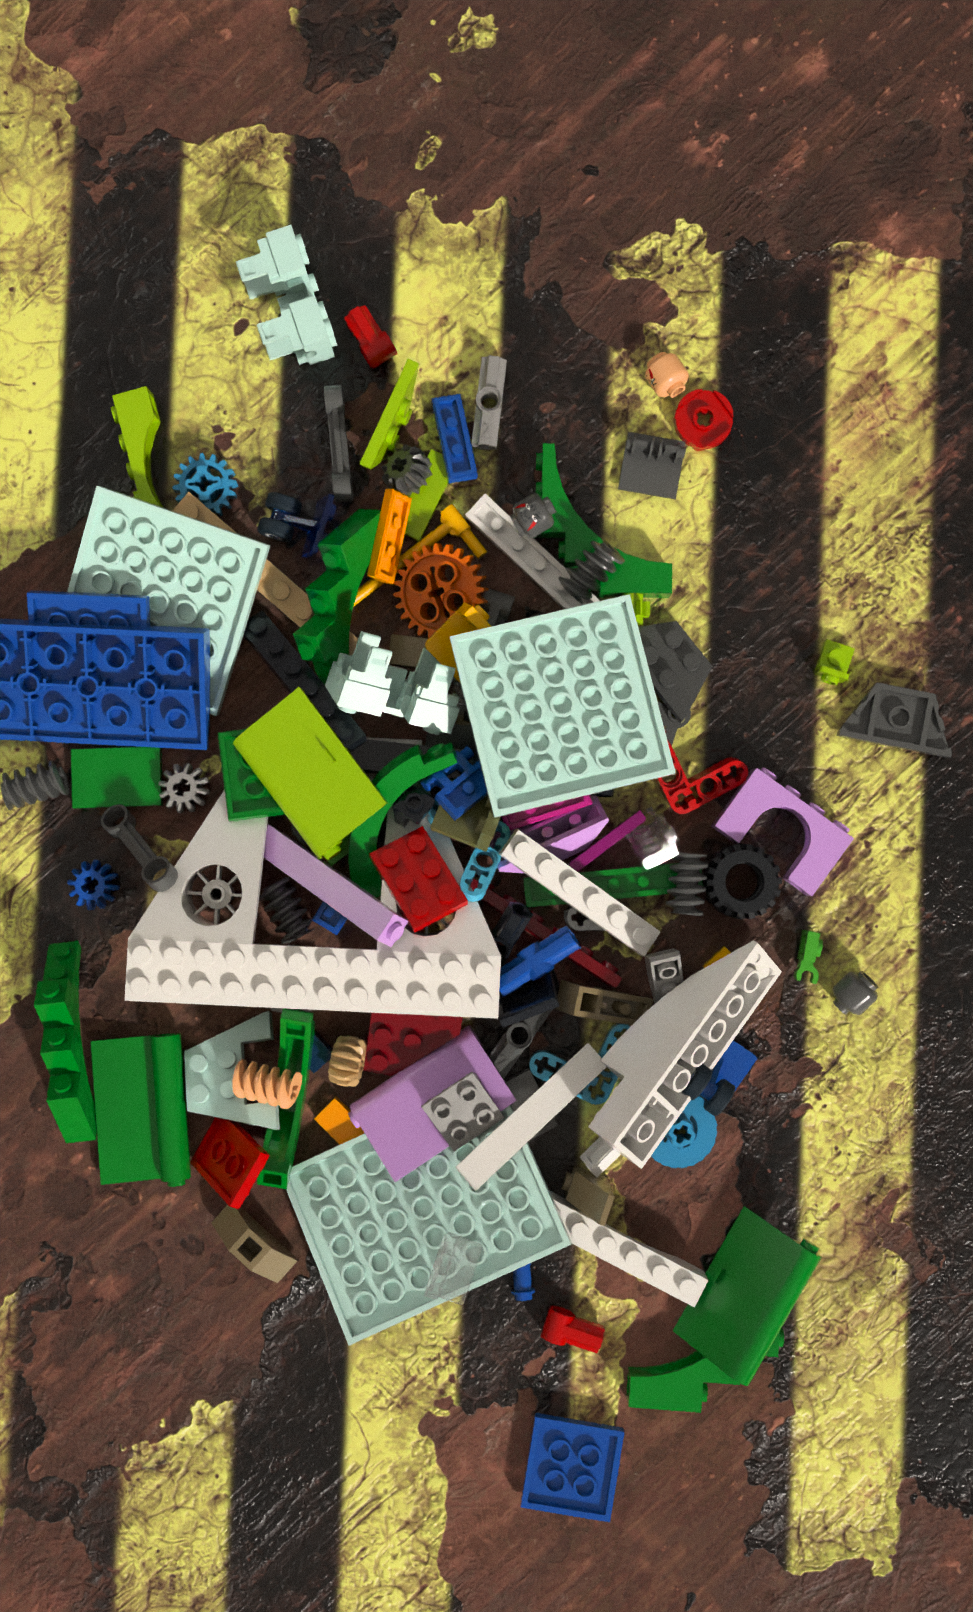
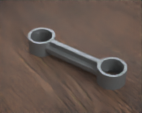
M342 384L324 386V399L328 419L335 503L353 501V487L349 465Z
M117 804L109 807L101 817L102 827L113 838L122 840L143 867L141 872L143 880L154 891L163 892L170 889L178 878L176 868L167 858L155 854L135 829L136 819L125 806ZM124 817L119 825L113 827V824L119 818ZM166 868L165 873L160 878L153 880L159 870Z

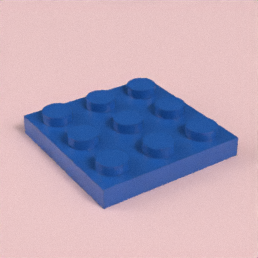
M535 1413L520 1502L521 1508L610 1522L625 1433L624 1428Z

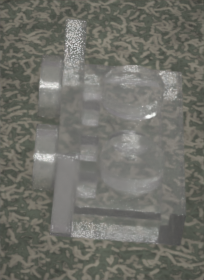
M652 807L646 809L651 823L639 826L632 833L625 836L629 846L646 870L679 854L675 845L679 838L673 826L668 825L662 813L657 814Z

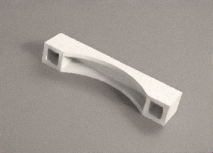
M549 1190L572 1244L693 1307L696 1306L708 1282V1278L703 1270L676 1256L643 1244L607 1224L602 1226L566 1201L565 1198Z

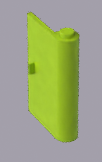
M301 687L295 689L242 732L233 742V745L319 860L325 858L329 861L342 851L339 847L343 843L342 839L388 803Z

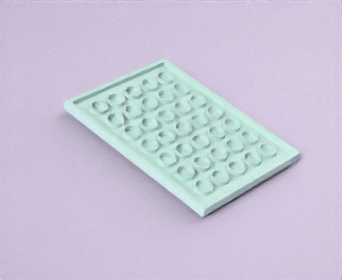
M511 1105L501 1111L505 1117L504 1119L456 1151H453L450 1146L397 1182H394L365 1133L292 1167L286 1191L348 1345L354 1344L572 1244L528 1142L476 1191L455 1168L514 1112Z

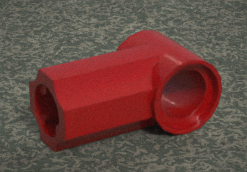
M366 305L357 306L344 317L346 325L358 341L360 351L371 369L376 368L398 354L390 337L385 331H381Z
M552 1305L549 1308L540 1336L555 1345L565 1346L567 1343L598 1353L602 1345L605 1327L576 1317L568 1309Z

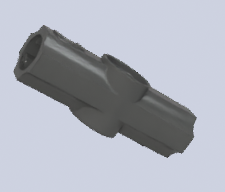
M552 1010L507 1026L504 1034L488 1055L503 1079L525 1048L531 1044L533 1037ZM523 1027L527 1030V1037L523 1042L518 1043L511 1039V1032L514 1028Z

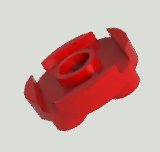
M704 389L693 390L686 394L678 404L673 418L675 431L679 438L694 450L702 451L720 445L731 431L734 417L733 408L729 400L720 392L714 390L711 392ZM698 413H701L703 416L710 415L711 418L708 421V426L697 423L699 419Z

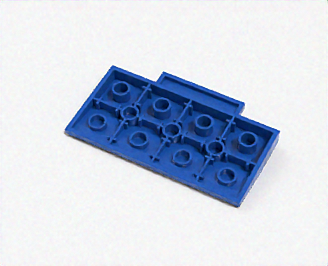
M31 590L27 592L28 620L0 618V740L207 750L209 748V628L151 626L149 596Z

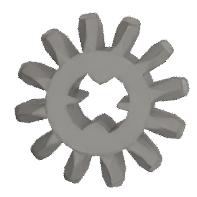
M186 763L183 770L179 764H174L173 770L175 774L168 770H165L163 773L169 779L168 782L159 781V786L167 787V791L159 794L160 798L170 797L166 807L172 808L176 805L178 813H183L185 807H187L189 812H195L194 801L203 806L205 801L200 795L210 794V790L202 788V785L209 783V778L199 779L203 770L196 768L192 772L193 767L190 763ZM187 780L186 785H190V791L183 793V791H179V785L185 784Z

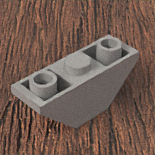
M674 948L645 955L647 975L654 1004L683 982L679 950Z

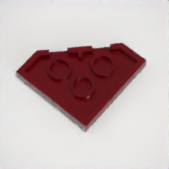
M371 1013L363 1071L394 1076L460 1035L463 1017Z

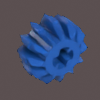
M93 860L91 865L87 861L81 862L82 871L79 869L71 871L77 879L67 881L68 885L75 886V890L70 891L69 896L75 897L79 895L76 905L83 906L86 903L87 910H94L96 904L100 909L106 908V900L112 902L116 899L110 891L120 889L119 885H112V880L117 879L118 874L112 873L108 875L111 865L105 864L101 867L100 860ZM92 880H97L99 883L95 890L89 889V885L93 883Z

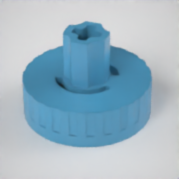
M700 1095L695 1100H690L665 1135L666 1137L663 1138L651 1155L655 1161L671 1168H687L699 1161L701 1162L710 1153L717 1137V1121L715 1116L704 1109L705 1100ZM682 1125L686 1130L685 1134L674 1133L675 1128L681 1129Z

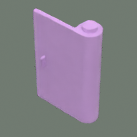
M470 1025L462 1029L457 1037L398 1072L349 1105L351 1109L348 1113L350 1120L356 1128L361 1126L394 1182H397L449 1147V1144L422 1109L421 1105L450 1087L451 1084L459 1081L470 1072L477 1074L481 1085L500 1111H503L517 1101Z

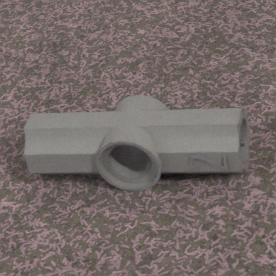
M489 355L481 358L471 442L472 447L479 450L489 451L497 449L507 360L499 356ZM486 398H491L497 402V405L488 409L482 406L481 402Z

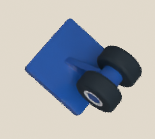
M733 1040L712 1070L704 1064L696 1067L691 1075L688 1086L682 1093L688 1095L691 1100H695L701 1095L706 1099L704 1109L713 1116H717L726 1108L734 1092L757 1060V1056Z

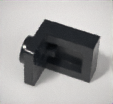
M410 786L393 804L394 821L404 828L409 821L420 824L434 806V798L415 786Z

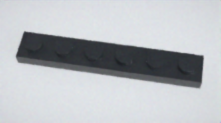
M262 610L250 617L243 634L244 638L291 694L295 689L301 687L349 752L367 740L366 734L348 713L338 708L323 682L308 664L302 660L299 653Z

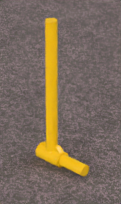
M450 504L440 513V522L442 524L400 556L397 570L406 567L404 559L414 561L413 551H419L423 554V546L432 547L434 543H437L447 534L461 537L478 559L484 556L487 551L472 533L470 525L453 504ZM374 578L368 580L358 588L354 606L384 583Z

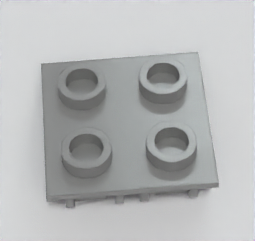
M473 1072L466 1074L459 1081L451 1084L450 1087L421 1105L453 1151H456L505 1118L481 1085L477 1074Z

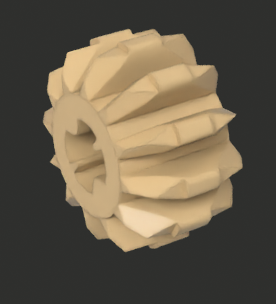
M349 1035L339 1036L336 1039L329 1061L328 1077L330 1082L344 1087H354L359 1083L366 1056L367 1044L365 1040Z

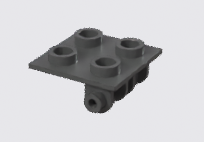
M628 432L618 490L676 500L682 461L686 452V443L679 440Z

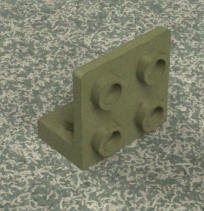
M487 795L456 821L439 804L430 829L487 852L501 816L493 817Z

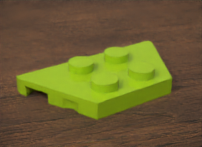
M407 359L360 461V465L371 470L386 459L389 451L394 452V448H397L400 436L397 434L401 425L406 426L412 414L410 405L419 363Z

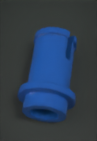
M531 1263L513 1271L514 1289L511 1290V1294L515 1296L516 1301L533 1299L532 1294L535 1293V1288L532 1287Z

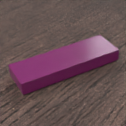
M640 810L636 811L568 862L567 865L578 872L645 822L646 817Z

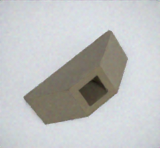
M227 1204L211 1222L229 1252L250 1271L278 1283L298 1261L287 1248L242 1207L235 1209Z

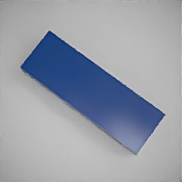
M461 394L432 398L431 404L448 484L477 479L478 473Z

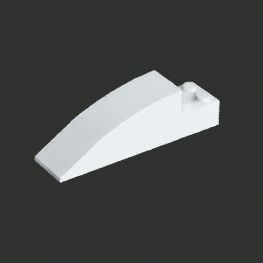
M751 941L696 972L663 996L614 1043L600 1060L621 1082L615 1087L612 1095L601 1110L596 1113L588 1127L614 1150L639 1168H643L690 1102L691 1098L688 1095H684L682 1091L688 1086L691 1075L696 1067L702 1064L711 1070L715 1067L782 971L757 942Z

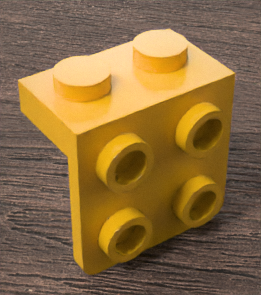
M464 602L425 642V648L440 664L456 668L453 677L459 683L460 680L449 638L453 635L491 627L487 622L490 616L478 604L473 607Z

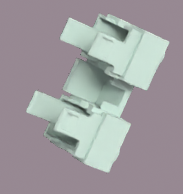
M292 225L267 232V237L257 240L260 253L238 260L236 265L241 280L245 284L249 299L273 292L276 294V297L286 294L277 298L281 316L257 324L269 359L274 360L295 353L299 365L306 362L313 365L334 358L332 347L337 346L323 301L317 302L314 292L319 291L314 274H307L305 265L310 262L301 234L295 235Z
M363 631L360 632L353 655L340 653L337 662L333 661L325 687L340 710L350 714L360 711L380 717L382 712L397 717H405L409 724L423 727V730L431 734L439 735L440 732L451 734L460 710L457 706L460 697L456 693H453V695L448 694L456 668L440 664L427 649H422L416 670L409 672L407 680H405L408 672L406 669L389 665L392 651L378 647L381 636Z

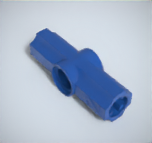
M564 926L543 941H537L529 945L516 955L517 958L500 968L499 991L503 996L511 994L530 980L535 981L555 968V964L581 948L569 927Z

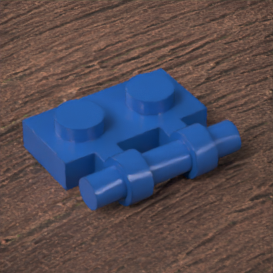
M468 746L460 752L456 751V764L433 773L421 781V785L426 791H430L435 786L442 789L435 795V800L454 821L488 795L480 761L474 765L468 762L474 756L473 751ZM455 770L462 773L453 781L447 777Z

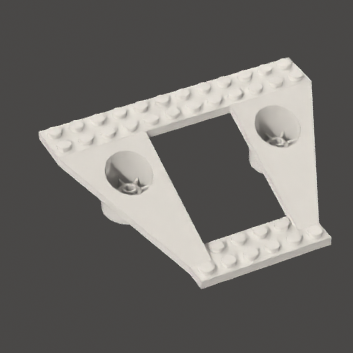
M366 737L367 740L422 745V740ZM366 773L371 781L377 775L375 773ZM424 779L413 784V786L432 797L430 791H426L421 785V781ZM225 790L175 865L178 872L177 881L170 889L156 894L128 938L125 1001L498 1019L501 954L478 901H468V905L458 909L450 924L443 918L440 919L446 927L438 932L428 933L427 926L425 927V933L420 931L414 933L407 923L402 936L392 947L377 941V949L254 944L268 817L229 822ZM392 804L387 812L385 845L423 826L458 885H460L464 869L450 837L432 831L427 815L420 824L409 821L405 828L394 821ZM217 865L216 879L209 881L201 871L210 866ZM222 866L229 868L236 874L228 883L222 880ZM198 876L206 884L202 892L192 891L194 881ZM237 879L241 883L242 893H235L232 884ZM382 880L380 901L401 915L398 905ZM469 885L468 890L473 892L471 885ZM215 890L222 892L220 899L214 895ZM192 895H202L205 902L198 910L193 905ZM234 897H242L239 908L236 911L230 902ZM208 906L215 909L214 922L208 921L200 915ZM227 907L233 916L225 922L219 923L220 909Z

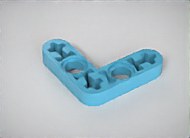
M436 800L434 806L427 813V820L430 824H432L439 807V803ZM499 821L496 831L501 834L494 848L489 846L487 852L475 848L461 877L460 889L470 902L479 901L486 894L502 858L499 853L510 838V829L502 821ZM480 855H488L492 858L493 864L489 867H481L477 863L476 858ZM476 873L480 878L477 888L472 892L468 888L473 882Z
M616 1023L609 1029L598 1052L601 1058L609 1051V1049H606L608 1044L613 1046L617 1041L614 1033L616 1031L621 1032L623 1029L628 1030L631 1026ZM538 1050L530 1057L529 1067L534 1076L546 1082L550 1079L553 1072L546 1068L542 1072L537 1071L538 1066L534 1063L536 1059L542 1060L543 1057H547V1063L556 1068V1062L561 1063L562 1065L557 1071L568 1061L549 1051ZM603 1070L600 1074L611 1078L609 1083L604 1079L601 1083L600 1088L604 1093L602 1095L597 1094L595 1098L591 1097V1091L588 1087L590 1085L596 1086L599 1080L597 1076L576 1097L591 1104H602L608 1099L618 1077L612 1071L607 1072Z

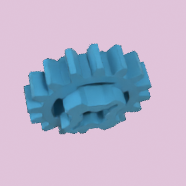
M200 453L198 461H195L191 456L188 457L190 465L180 464L179 467L183 471L182 474H174L173 476L179 484L172 486V489L175 493H181L175 498L176 501L179 503L190 492L193 496H198L200 502L208 509L222 516L221 508L223 506L228 509L232 508L228 502L229 498L237 499V495L232 489L239 486L236 480L231 479L236 474L233 469L226 470L228 464L225 460L218 463V458L214 454L211 455L209 460L206 459L203 453ZM210 469L218 471L223 478L219 476L214 477ZM208 481L210 485L207 486V491L203 492L201 488L204 487L205 482ZM219 494H222L221 497L214 502V500L219 496Z

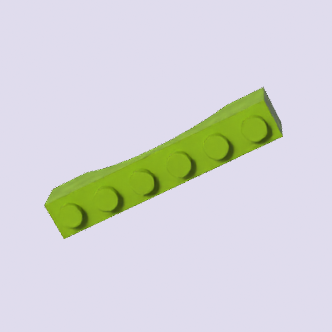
M147 386L112 395L115 405L111 407L112 416L115 423L120 424L122 434L118 435L123 452H127L130 461L126 463L127 472L130 479L135 480L137 491L133 492L134 498L163 507L153 485L151 473V451L156 432L161 423L154 395Z

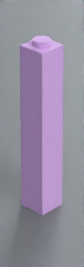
M271 825L267 826L264 858L377 941L392 947L400 939L408 920L322 859L319 860L314 853L293 838Z

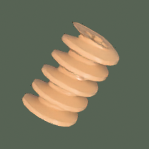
M242 1059L235 1067L232 1088L234 1095L238 1098L243 1099L246 1097L250 1101L257 1100L258 1103L263 1104L268 1102L271 1106L276 1107L279 1105L280 1108L288 1109L295 1103L302 1085V1074L296 1072L291 1079V1071L285 1069L280 1077L279 1067L274 1066L269 1074L268 1065L263 1064L258 1071L257 1062L252 1061L247 1068V1061Z

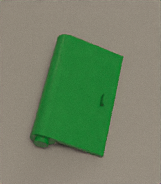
M181 1033L91 1040L101 1185L161 1179L162 1182H167L169 1187L185 1185V1180L191 1178Z
M744 1206L705 1273L708 1282L696 1306L693 1307L687 1304L673 1332L733 1380L744 1386H749L822 1257L817 1253L820 1248L804 1238L801 1242L790 1238Z

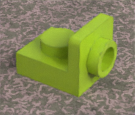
M826 639L823 643L814 674L821 676L820 681L830 685H838V682L843 683L847 681L849 677L847 671L855 648Z

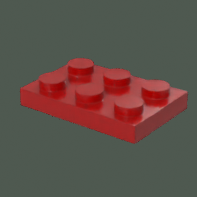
M423 826L369 853L372 863L405 919L408 920V924L414 933L468 905L466 896L461 891L460 886Z
M215 1118L190 1163L229 1207L240 1209L270 1155L236 1121Z

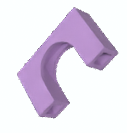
M764 767L761 770L754 768L748 774L746 781L739 786L711 827L736 844L740 843L763 812L771 808H781L793 813L803 826L805 842L801 853L782 879L804 895L813 896L854 838L848 834L849 828L837 820H834L832 823L823 815L826 812L812 802L808 805L799 799L801 794L789 785H786L784 788L775 781L777 776Z

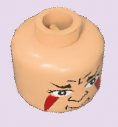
M660 352L648 361L645 378L658 397L670 396L675 398L685 390L689 373L676 354Z

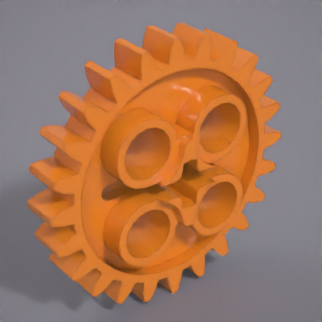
M434 543L433 550L430 546L425 545L422 548L423 554L419 551L412 552L414 561L411 559L403 560L408 567L407 570H397L403 578L394 582L401 589L399 592L393 593V596L401 598L402 602L398 603L395 607L399 609L404 608L405 612L400 618L401 620L411 619L408 625L409 629L419 626L417 635H425L428 631L429 639L458 610L454 605V597L457 594L462 596L463 603L465 602L473 607L477 604L488 603L486 599L481 597V593L489 591V588L480 586V582L484 581L486 576H478L476 573L482 566L480 564L471 565L474 558L473 555H467L463 558V548H457L453 553L454 548L452 544H446L443 549L441 543ZM449 565L454 570V577L451 581L445 577V569ZM432 567H435L434 573H432ZM421 575H424L427 579L425 590L419 587L418 581ZM443 588L444 593H442L440 597H438L437 591ZM430 603L436 608V616L433 619L427 612ZM447 611H448L449 614H450L449 617H446V612H447Z

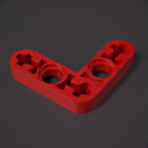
M668 741L674 768L677 772L676 777L669 782L663 781L662 777L657 778L656 781L670 808L678 814H686L744 783L748 777V768L745 763L736 757H729L687 779ZM731 766H735L738 769L736 770L737 776L734 778L728 775L731 772ZM717 773L723 776V778L721 779L725 782L724 784H722L721 780L716 776ZM712 778L714 780V788L708 793L701 792L700 784L702 781ZM693 786V790L699 796L698 798L692 795L693 792L690 790V787ZM681 793L687 796L684 798L685 804L683 805L677 802L678 795Z

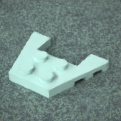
M263 1012L184 1051L188 1112L273 1130L280 1129L278 1106H271L268 1102L265 1104H247L246 1097L243 1099L236 1097L232 1088L235 1067L240 1060L245 1059L244 1044L274 1040L271 1012Z

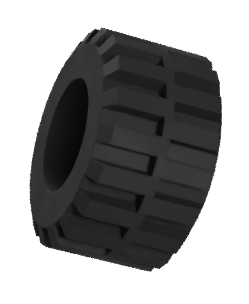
M750 844L726 846L722 850L715 852L712 855L713 858L707 861L708 867L705 873H703L707 876V879L704 880L707 901L714 906L715 910L728 917L753 919L757 915L762 916L767 912L766 909L772 908L775 905L774 899L776 896L779 897L781 890H778L779 884H782V877L778 876L780 868L774 864V858L770 854H766L764 849ZM736 864L749 865L757 876V887L754 893L746 899L732 897L726 888V875L730 868Z

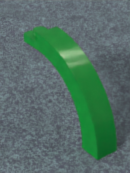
M452 743L447 745L437 744L428 749L426 754H423L418 744L391 760L372 780V783L388 803L350 833L348 863L351 880L375 898L381 896L382 878L372 863L369 853L377 850L378 834L385 815L396 799L410 786L433 773L457 763V755Z
M283 1008L277 1067L280 1069V1077L285 1069L291 1071V1079L296 1072H300L302 1074L301 1089L295 1103L290 1108L283 1109L278 1105L280 1129L273 1130L267 1128L263 1149L270 1156L257 1177L258 1185L287 1189L306 1099L314 1041V1013L305 1012L300 1009Z

